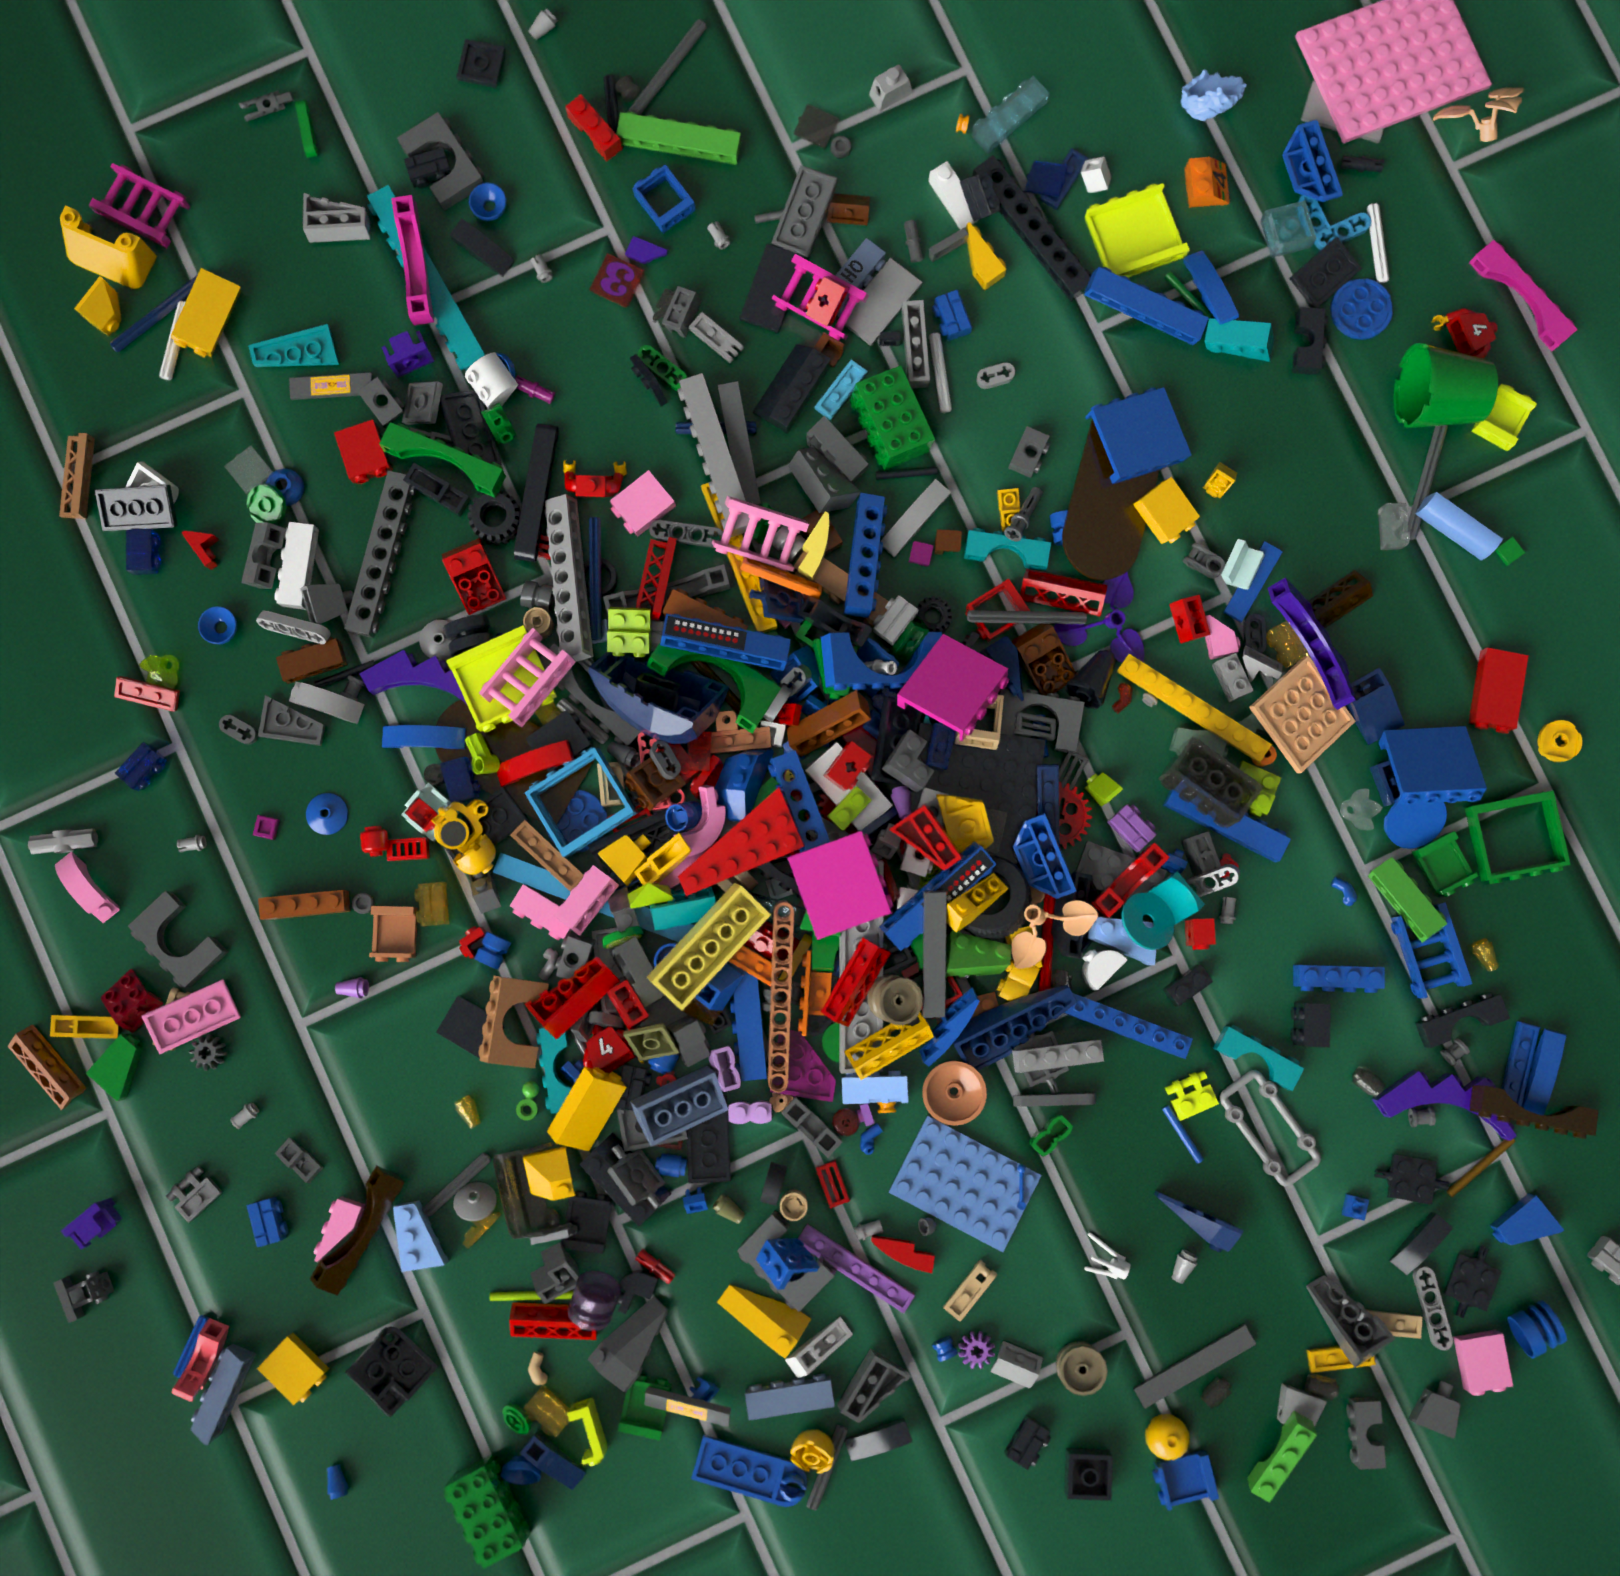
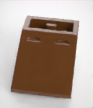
M1040 623L1011 641L1018 650L1022 667L1040 695L1047 696V693L1057 692L1065 687L1067 682L1076 674L1052 625Z

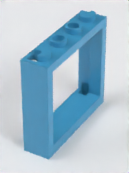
M590 747L587 750H583L581 752L582 756L563 764L564 767L559 771L555 769L549 772L545 780L532 783L533 785L525 792V795L563 857L572 856L638 813L599 748L594 747L592 749ZM597 759L625 808L568 844L539 795Z

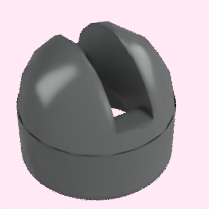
M930 1217L922 1218L918 1222V1229L924 1236L934 1233L937 1228L936 1222Z

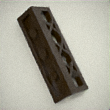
M1352 571L1308 601L1312 606L1315 618L1324 628L1328 627L1373 597L1371 583L1357 571ZM1353 579L1359 581L1355 585H1347ZM1342 591V594L1339 596H1331L1334 592ZM1317 603H1325L1320 608H1314V605Z

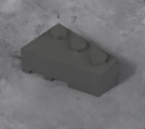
M825 416L807 432V445L810 448L815 447L852 484L868 470V459L861 452L858 453L851 442L844 438Z
M815 447L799 449L788 465L819 513L849 508L861 492Z
M636 937L613 949L611 953L612 959L624 979L628 980L644 1008L665 997L646 978L655 967L647 959L645 950Z
M870 1348L837 1406L842 1414L860 1423L880 1405V1402L889 1394L891 1396L895 1389L904 1381H908L911 1376L905 1368Z

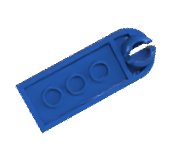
M708 1435L703 1436L691 1478L695 1481L783 1507L797 1504L804 1497L807 1486L805 1471L797 1467L792 1460ZM791 1482L800 1485L801 1489L787 1485V1483Z

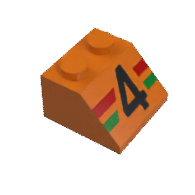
M1211 157L1190 158L1185 167L1188 206L1228 205L1230 201L1226 164Z

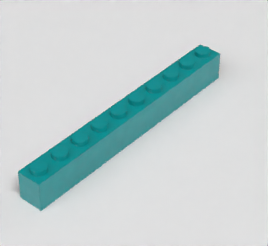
M386 185L367 196L370 204L367 206L373 216L378 215L380 221L377 224L383 233H388L390 238L387 241L392 250L397 249L400 255L396 257L403 268L402 251L391 199L395 196L389 185ZM423 247L433 316L438 321V324L435 326L441 336L446 335L448 341L445 344L451 353H456L458 358L455 361L460 370L465 369L467 371L474 362L485 356Z

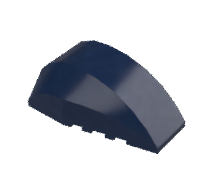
M606 652L589 667L588 672L597 690L607 704L623 720L638 731L671 744L688 743L698 738L716 720L729 691L728 685L693 671L685 670L684 673L675 671V667L663 677L647 667L648 660L643 663L636 661L634 656L627 654L624 656H613L612 652ZM641 673H649L681 685L677 707L673 712L652 702L647 704L643 701L641 695L634 694L636 680Z

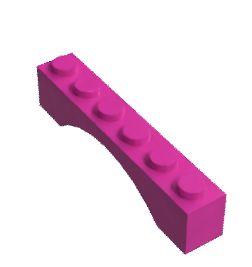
M412 195L394 197L391 199L404 263L409 318L413 325L433 323L434 316L417 204Z
M1495 240L1491 241L1469 262L1482 277L1502 282L1513 288L1523 297L1535 317L1539 339L1551 351L1555 350L1578 330L1574 326L1573 321L1561 312L1559 306L1547 297L1545 291L1533 282L1532 277L1525 273L1519 267L1518 262L1511 258L1505 252L1504 247Z

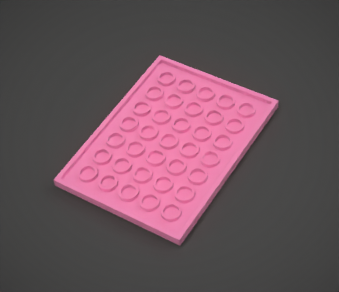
M1382 0L1297 32L1295 36L1343 143L1478 93L1492 85L1453 0Z

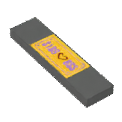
M372 373L289 378L291 400L360 396L357 391L371 382L373 375Z
M648 1386L645 1392L646 1406L726 1427L729 1425L730 1407Z

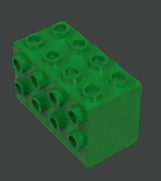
M901 365L855 384L850 399L853 410H857L860 416L858 417L860 426L866 429L868 443L871 447H874L877 463L882 465L884 470L929 453L935 438Z
M493 1454L454 1473L444 1487V1496L447 1502L452 1503L454 1507V1517L458 1523L462 1524L465 1530L463 1531L465 1540L468 1544L471 1543L476 1562L478 1564L481 1563L484 1569L522 1549L531 1533L530 1528L511 1493L509 1484L506 1480L502 1479L500 1466Z

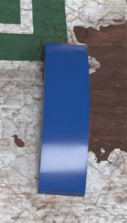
M429 725L384 726L382 747L465 749L466 728Z

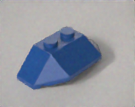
M1318 120L1298 125L1282 154L1294 191L1321 202L1343 196Z
M773 749L747 750L726 758L714 789L718 794L717 802L725 806V816L729 821L740 822L752 811L772 758Z
M1043 813L1025 820L1013 844V849L1029 886L1056 899L1076 892L1077 890L1068 865L1046 814Z

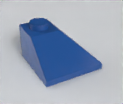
M808 645L788 656L784 671L774 669L770 672V675L779 686L780 681L793 668L804 664L810 669L812 674L811 680L797 694L788 697L790 704H798L820 685V674L816 657Z

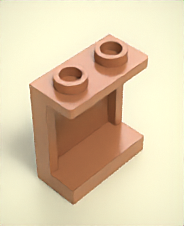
M371 906V915H374L372 953H369V957H375V961L388 962V958H396V962H409V958H416L417 907Z

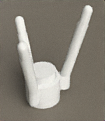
M1089 1232L1088 1236L1116 1259L1113 1258L1111 1262L1092 1256V1260L1107 1266L1109 1271L1087 1266L1084 1269L1093 1273L1107 1275L1114 1279H1117V1277L1125 1279L1131 1266L1130 1263L1125 1261L1126 1257L1118 1254Z

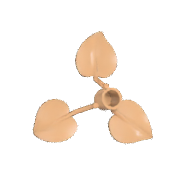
M1501 88L1491 91L1488 97L1496 98V100L1485 103V107L1493 108L1492 117L1482 118L1481 123H1479L1474 110L1468 105H1455L1444 108L1433 117V121L1438 118H1455L1470 114L1476 124V129H1480V140L1497 139L1496 119L1498 109L1516 113L1519 105L1522 103V98L1516 96L1520 95L1524 88Z
M1029 886L1032 895V905L1025 909L1024 916L1031 922L1030 927L1033 930V935L1029 932H1022L1013 939L1011 952L1014 967L1018 969L1028 968L1037 964L1044 957L1046 942L1041 938H1037L1036 925L1043 924L1046 918L1064 920V930L1070 935L1080 936L1091 929L1098 918L1097 911L1085 902L1070 901L1063 906L1062 912L1064 916L1045 913L1036 904L1044 899L1045 893Z

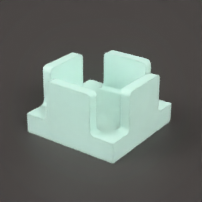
M428 783L422 790L418 789L405 806L407 810L419 797L439 814L438 809L440 807H447L452 801ZM404 812L401 814L420 833L426 835L433 842L436 841L434 829H429L425 832L422 827Z

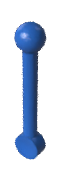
M1021 1164L1017 1168L1018 1172H1020L1019 1202L1017 1207L1020 1210H1024L1026 1208L1024 1202V1172L1026 1167Z

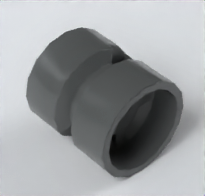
M526 580L521 592L520 605L531 609L537 606L550 613L555 600L552 591L553 586L545 584L540 587L538 582Z

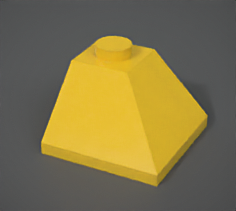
M99 276L74 309L89 323L110 336L111 333L118 329L121 322L118 293Z
M565 1146L523 1155L531 1194L553 1201L575 1196Z

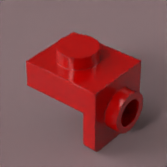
M418 797L404 813L422 827L425 832L429 829L433 830L435 824L431 820L438 813Z
M474 926L465 932L467 936L459 940L461 944L459 949L465 957L469 956L470 959H474L476 954L471 945L485 936L486 931L483 927L477 928Z

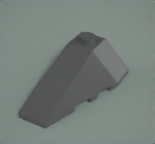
M1325 1275L1306 1286L1340 1348L1354 1368L1372 1358L1395 1340L1380 1318L1376 1315L1373 1316L1363 1308L1362 1304L1356 1303L1347 1296L1343 1289Z

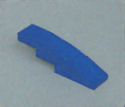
M1201 250L1184 257V265L1192 274L1193 283L1202 294V301L1218 323L1221 325L1239 318V313L1225 285L1205 253Z
M973 988L969 989L945 1009V1017H941L942 1022L931 1030L934 1038L919 1050L923 1062L928 1067L945 1053L970 1021L980 1002Z
M1544 1028L1533 1056L1532 1070L1526 1086L1527 1092L1522 1103V1107L1529 1112L1544 1115L1563 1054L1566 1034Z

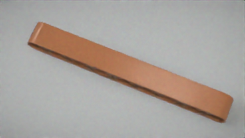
M786 900L778 901L774 905L768 1083L770 1089L777 1093L783 1092L787 1088L789 1067L794 909L791 903ZM788 906L790 911L786 916L778 914L779 907ZM786 927L789 929V933L785 937H779L777 935L778 929ZM784 948L788 950V955L782 959L776 956L777 951ZM785 970L787 972L786 978L782 980L777 979V971ZM777 992H785L787 994L786 998L783 1001L776 1000L775 995ZM777 1013H784L786 1015L784 1021L777 1022L774 1020V1016ZM777 1034L785 1036V1040L781 1043H776L773 1039ZM781 1055L784 1057V1061L781 1064H775L773 1058ZM779 1076L784 1080L782 1084L774 1085L772 1083L773 1078Z

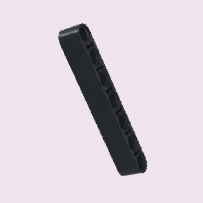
M537 423L514 547L515 560L537 561L545 518V500H548L559 436V427L555 425Z

